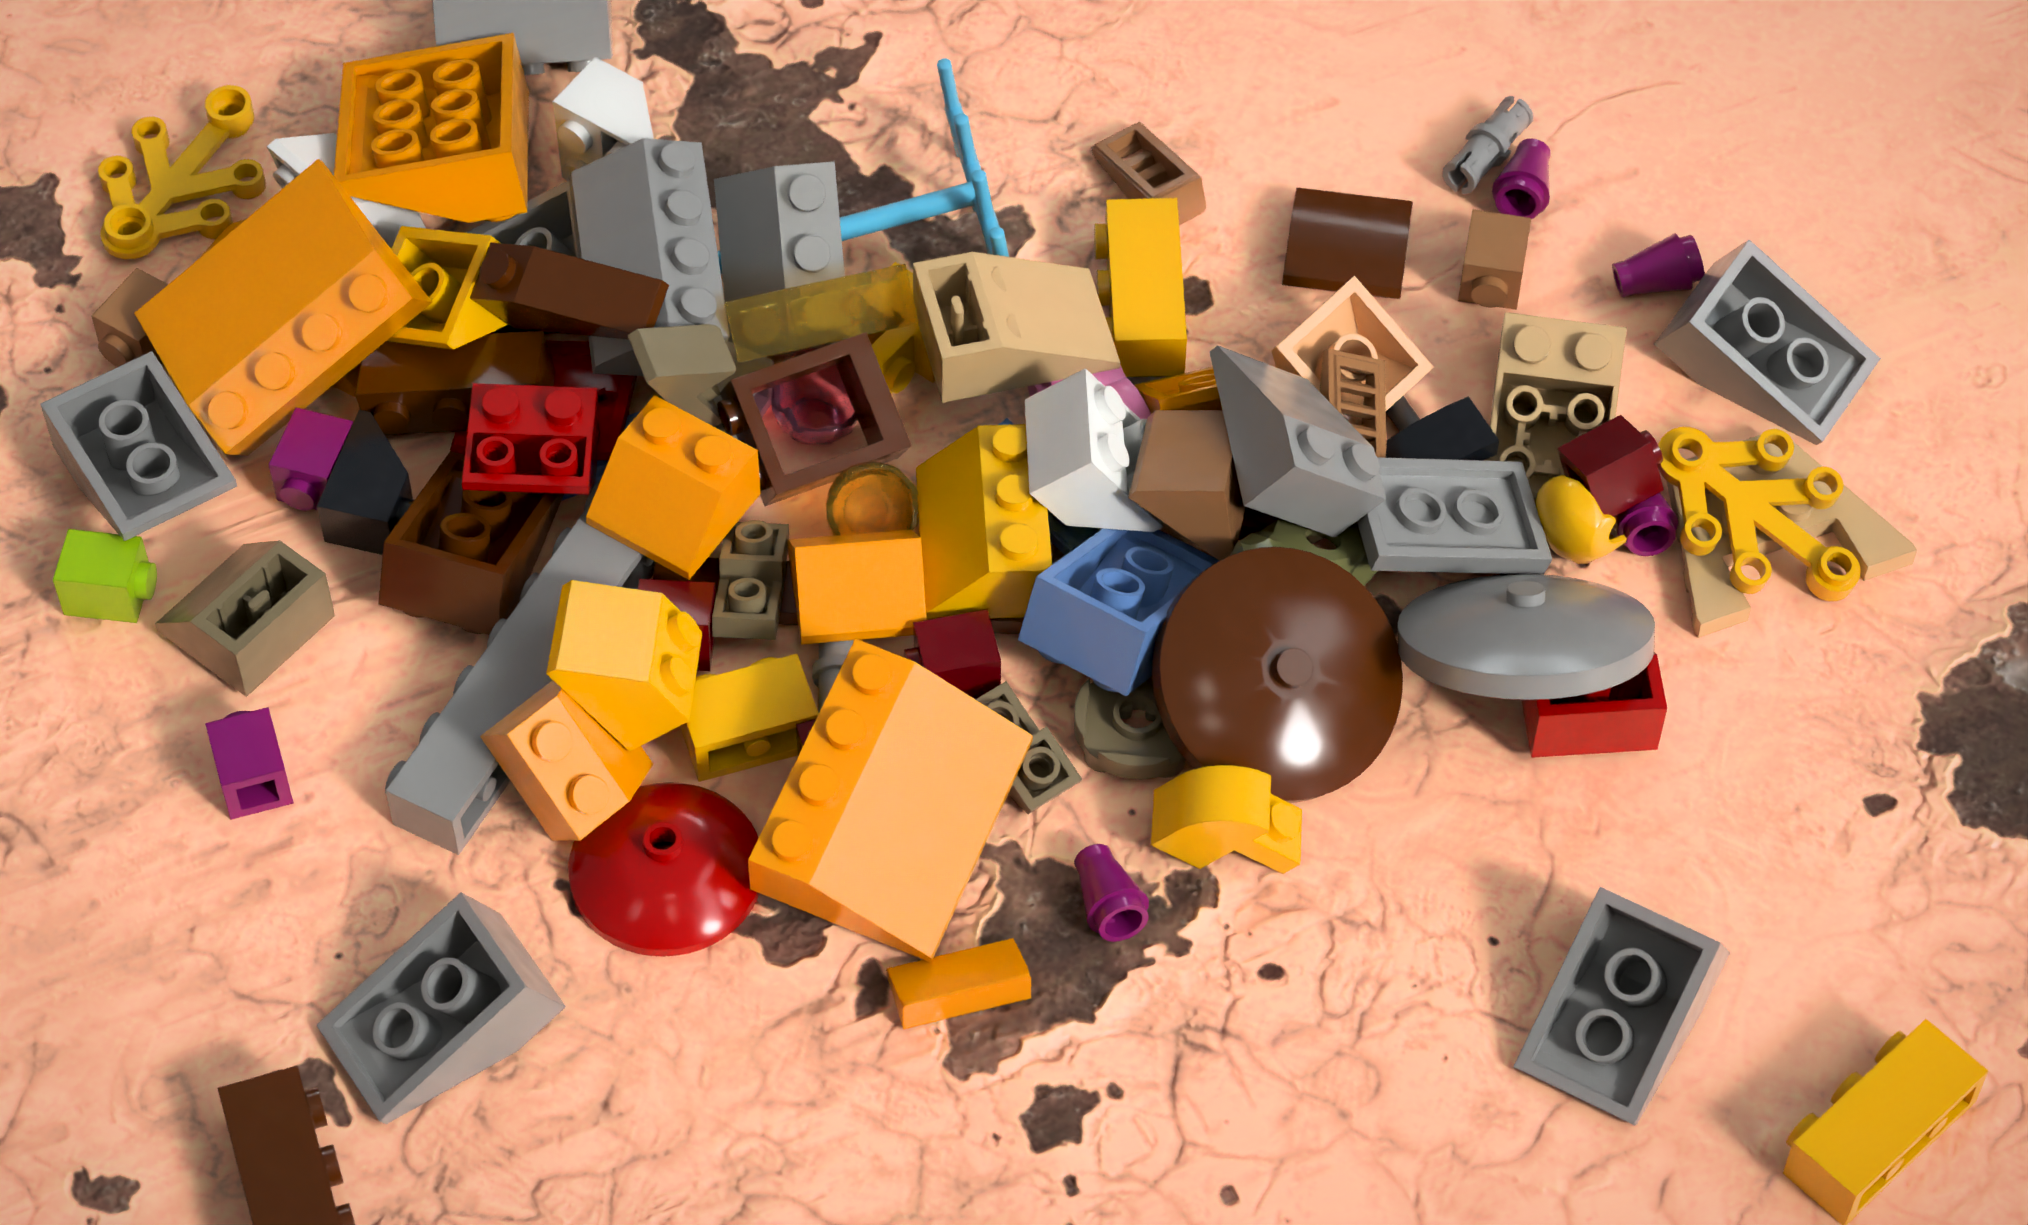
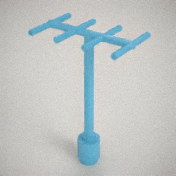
M942 58L937 62V70L945 102L944 109L951 130L955 154L960 158L967 183L840 217L842 241L972 206L973 211L978 216L987 254L1009 257L1005 233L999 227L993 208L985 171L981 169L974 147L969 118L964 114L962 105L959 102L951 61L947 58ZM719 250V251H717V252H718L720 272H721V274H722L721 254H720V250Z

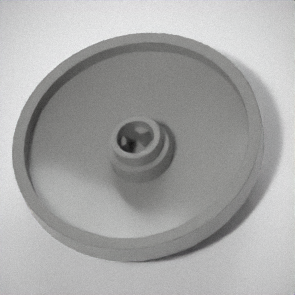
M1506 574L1453 582L1437 587L1415 598L1402 610L1398 619V653L1401 660L1411 671L1439 686L1491 698L1520 700L1555 699L1605 690L1630 680L1643 671L1651 662L1655 649L1654 618L1640 601L1627 593L1600 583L1556 575Z

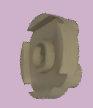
M1152 676L1127 696L1102 689L1094 682L1090 684V678L1082 685L1075 701L1074 732L1078 744L1084 751V760L1090 768L1097 772H1107L1127 779L1171 778L1184 769L1186 759L1170 739L1160 717L1154 695ZM1133 710L1145 711L1146 720L1153 721V723L1142 728H1135L1124 723L1122 719L1131 718Z

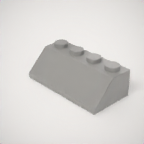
M643 138L572 171L569 176V187L578 258L663 280L669 287L654 328L712 324L720 328L727 344L730 334L702 142ZM588 336L593 373L644 376L630 340Z

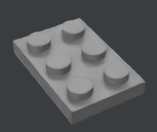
M1377 457L1380 463V475L1386 500L1357 521L1371 571L1544 574L1552 561V556L1522 462Z

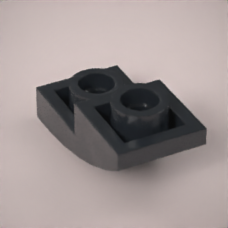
M1468 396L1427 415L1386 440V458L1483 461L1497 455L1499 439Z

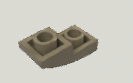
M760 520L737 522L725 536L719 557L720 581L712 614L713 637L776 640L785 582L789 524L766 523Z
M1007 681L976 699L1033 735L1031 746L1008 794L1027 814L1032 813L1081 782V776L1048 727L1046 726L1042 730L1038 729Z

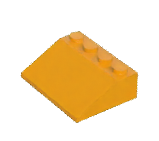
M514 33L343 63L334 177L348 195L467 223L482 220L500 222L508 220L516 214L527 213L529 90Z
M317 159L134 314L186 404L225 454L248 456L289 422L296 407L305 409L433 302L323 161Z
M855 638L748 859L750 890L931 962L1031 746L1033 735L918 663Z

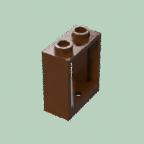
M867 332L731 379L720 392L722 400L718 402L717 406L725 431L730 436L736 435L738 440L758 450L760 496L764 507L898 459L911 447ZM836 365L868 446L784 475L753 394Z

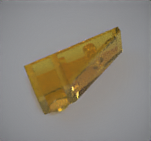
M906 264L724 302L738 363L838 342L867 332V335L919 324Z

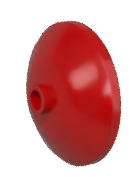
M676 782L639 786L626 805L583 839L573 842L569 856L568 877L575 906L584 921L595 933L609 943L626 951L647 956L666 957L702 950L732 933L746 919L756 904L760 893L750 890L748 859L759 838L747 816L734 803L707 788ZM660 842L673 843L668 849L661 850L653 847Z

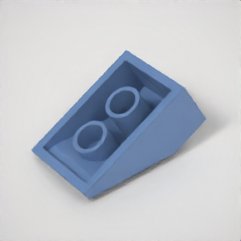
M1101 529L1036 576L1018 640L1038 650L1045 659L1054 663L1065 664L1092 678L1093 682L1100 688L1127 696L1152 676L1155 641L1167 617V610L1175 597L1194 577L1219 562V560L1161 530L1144 532Z

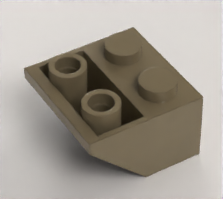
M278 540L243 544L159 619L155 625L158 632L247 697L335 617L326 573Z

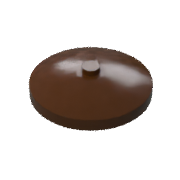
M1262 547L1233 554L1213 564L1194 577L1175 597L1167 610V617L1155 641L1152 679L1157 708L1170 739L1194 769L1215 765H1233L1256 769L1271 775V794L1289 803L1308 801L1331 793L1360 776L1382 752L1395 727L1401 706L1403 672L1401 658L1398 653V643L1393 629L1376 599L1361 582L1339 565L1311 552L1285 547Z

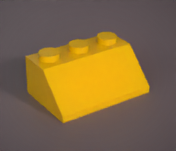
M1026 424L979 425L916 467L919 534L922 544L927 620L988 609L990 619L1022 618L1025 616L1036 576L1052 565L1048 510L1029 494Z

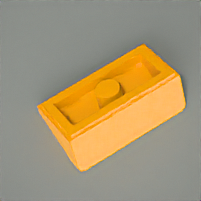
M1014 938L933 957L931 962L919 960L886 968V974L903 1029L1031 999V976Z

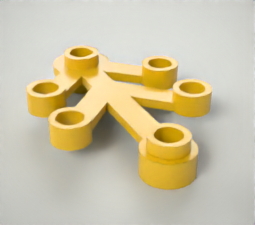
M224 85L212 90L205 99L208 123L171 167L166 152L170 140L165 122L158 117L149 116L141 118L134 123L131 130L136 150L144 157L151 186L150 192L139 204L135 203L131 191L136 185V176L132 162L124 156H111L100 163L98 175L101 186L110 195L112 209L105 216L100 231L102 244L109 254L121 259L140 258L153 251L160 239L199 231L206 238L216 239L229 224L233 223L230 207L223 200L208 199L200 203L195 209L168 214L164 213L173 203L232 191L235 196L241 199H252L264 192L266 181L263 168L260 163L252 159L239 160L231 167L198 174L227 138L243 136L252 125L254 110L250 94L244 88L236 85ZM150 134H157V136L153 138H144L145 136ZM117 173L124 174L118 178H110L112 175ZM245 177H254L250 181H240ZM211 217H221L219 220L216 221H206Z
M1692 427L1674 428L1661 438L1658 446L1663 456V462L1657 466L1663 478L1679 489L1684 527L1680 533V541L1685 550L1693 555H1707L1714 550L1721 538L1722 528L1719 521L1707 513L1706 488L1724 502L1734 563L1730 570V581L1738 591L1745 594L1757 593L1764 588L1771 576V564L1758 550L1756 526L1808 566L1806 569V583L1815 596L1825 601L1834 602L1846 598L1851 593L1861 574L1859 562L1853 553L1838 546L1825 547L1773 507L1809 504L1816 509L1830 508L1835 504L1844 487L1842 477L1837 471L1829 467H1817L1809 473L1807 478L1739 481L1724 469L1726 467L1758 465L1766 471H1778L1784 468L1794 452V443L1786 432L1779 429L1766 430L1760 435L1758 440L1713 442L1704 432ZM1764 444L1778 446L1783 455L1780 457L1769 455L1764 449ZM1678 449L1690 450L1698 459L1695 461L1686 460L1680 455ZM1821 481L1826 483L1831 488L1832 494L1824 495L1819 493L1814 488L1813 482ZM1695 527L1705 529L1709 533L1711 540L1700 541L1696 539L1691 529ZM1827 562H1834L1840 565L1845 570L1846 575L1833 574L1829 570ZM1745 565L1754 567L1759 572L1760 579L1752 580L1745 577L1741 567Z

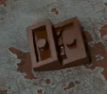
M1296 187L1282 285L1336 292L1355 276L1372 296L1400 299L1413 201Z

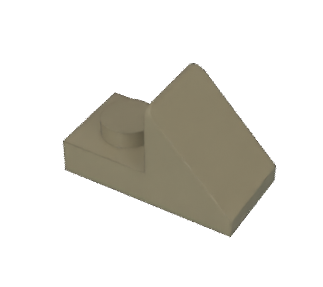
M712 324L641 328L627 335L646 383L662 398L714 427L722 423L714 398L720 396L717 384L736 372V366L719 327Z

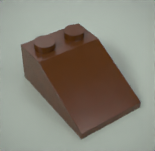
M450 451L384 541L378 604L400 610L412 617H426L458 626L469 633L490 635L495 624L502 618L508 619L520 602L523 586L533 571L564 494L545 493L541 495L533 492L463 490L462 476L465 454Z

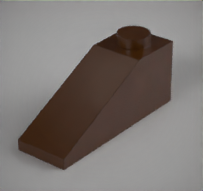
M490 243L470 299L515 329L629 340L627 335L636 329L654 328L669 285L661 279L536 246Z

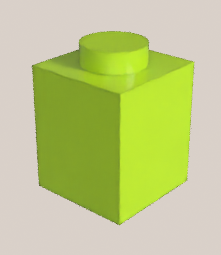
M68 529L53 577V583L63 614L66 616L137 623L143 601L151 600L154 595L157 583V568L155 563L149 562L143 539L140 536H134L124 541L119 534Z

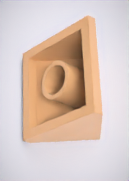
M1355 276L1271 350L1275 367L1308 379L1319 392L1323 352L1328 348L1384 360L1386 411L1434 367ZM1341 368V379L1365 384V373ZM1341 392V400L1363 405V396ZM1342 414L1350 424L1361 426L1362 418Z

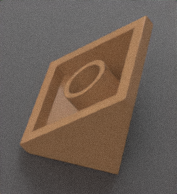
M1155 410L1147 417L1128 498L1219 561L1229 557L1238 542L1246 507L1242 500L1223 411Z

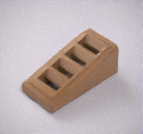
M1137 122L1091 146L1095 159L1128 199L1177 198L1179 225L1195 218L1206 210L1202 177L1141 122ZM1140 149L1143 150V152L1125 161L1123 160V158L1133 154L1134 152Z
M1329 348L1323 352L1320 393L1341 414L1362 418L1361 426L1351 425L1374 447L1377 457L1386 458L1384 360ZM1341 368L1365 373V384L1341 379ZM1341 392L1363 396V405L1341 400Z

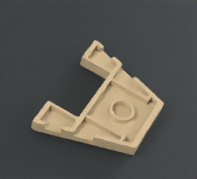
M1757 435V436H1754V437H1751V438H1748V439H1745V440H1742V441H1754V440H1758V438L1760 437V435ZM1793 441L1794 452L1786 466L1781 470L1766 471L1758 465L1726 467L1724 469L1739 481L1807 478L1813 469L1823 466ZM1764 444V449L1769 455L1774 457L1783 455L1778 446ZM1694 456L1686 460L1695 461L1698 458L1697 456ZM1821 481L1813 482L1814 488L1819 493L1824 495L1832 494L1831 488L1826 483ZM1667 482L1671 508L1678 518L1677 542L1681 543L1680 533L1684 527L1679 489L1677 486ZM1845 485L1835 504L1827 509H1816L1809 504L1773 506L1813 538L1831 532L1834 533L1842 547L1852 552L1857 558L1861 570L1860 576L1863 581L1912 565L1917 553L1914 544ZM1706 488L1707 513L1719 521L1722 528L1721 538L1714 550L1703 556L1689 553L1681 544L1685 565L1683 573L1686 593H1690L1693 610L1691 621L1697 638L1748 621L1751 606L1744 594L1738 591L1730 581L1728 567L1733 566L1734 563L1724 502ZM1755 526L1759 553L1766 555L1784 549ZM1700 527L1691 529L1696 539L1700 541L1711 540L1709 533L1705 529Z

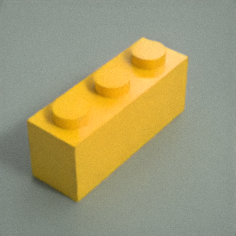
M1177 198L1106 199L1105 224H1094L1095 259H1106L1107 270H1097V294L1101 306H1109V317L1105 318L1125 377L1174 376L1185 373L1187 331Z
M1927 1019L1923 1020L1908 1035H1905L1902 1031L1893 1034L1875 1056L1874 1061L1877 1064L1865 1076H1862L1857 1071L1849 1075L1834 1092L1830 1100L1833 1105L1820 1118L1814 1113L1805 1116L1792 1130L1786 1140V1144L1791 1147L1783 1174L1842 1225H1847L1977 1101L1989 1070Z

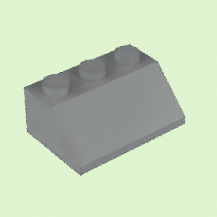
M432 0L436 46L514 33L524 75L543 74L544 63L567 62V72H581L595 57L601 60L612 59L611 0Z
M835 161L773 166L714 179L724 299L730 334L728 341L762 356L811 352L850 338Z

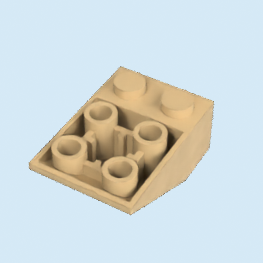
M968 252L913 263V309L942 403L1062 380L1085 368L1091 374L1120 368V360L1089 268L979 252Z
M1505 312L1501 329L1490 418V428L1499 439L1497 455L1486 459V461L1522 462L1534 500H1536L1537 493L1545 482L1553 477L1564 475L1557 448L1616 417L1627 327Z

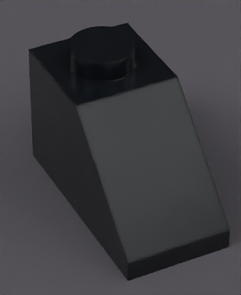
M359 410L317 504V510L324 542L383 555L384 541L408 510L414 499L409 474L371 412Z

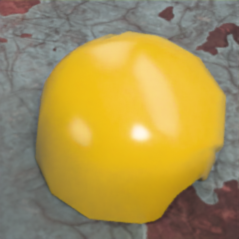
M1560 475L1549 479L1541 486L1536 497V508L1548 546L1556 554L1577 564H1587L1606 556L1626 543L1627 538L1624 535L1615 538L1610 534L1616 519L1612 515L1602 513L1595 498L1580 481Z

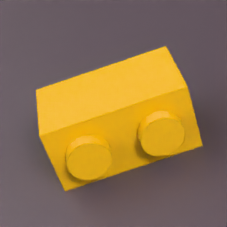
M796 653L781 658H763L748 667L718 675L703 674L697 676L690 721L681 725L680 728L698 782L797 756L795 724L816 719L819 713L798 654Z

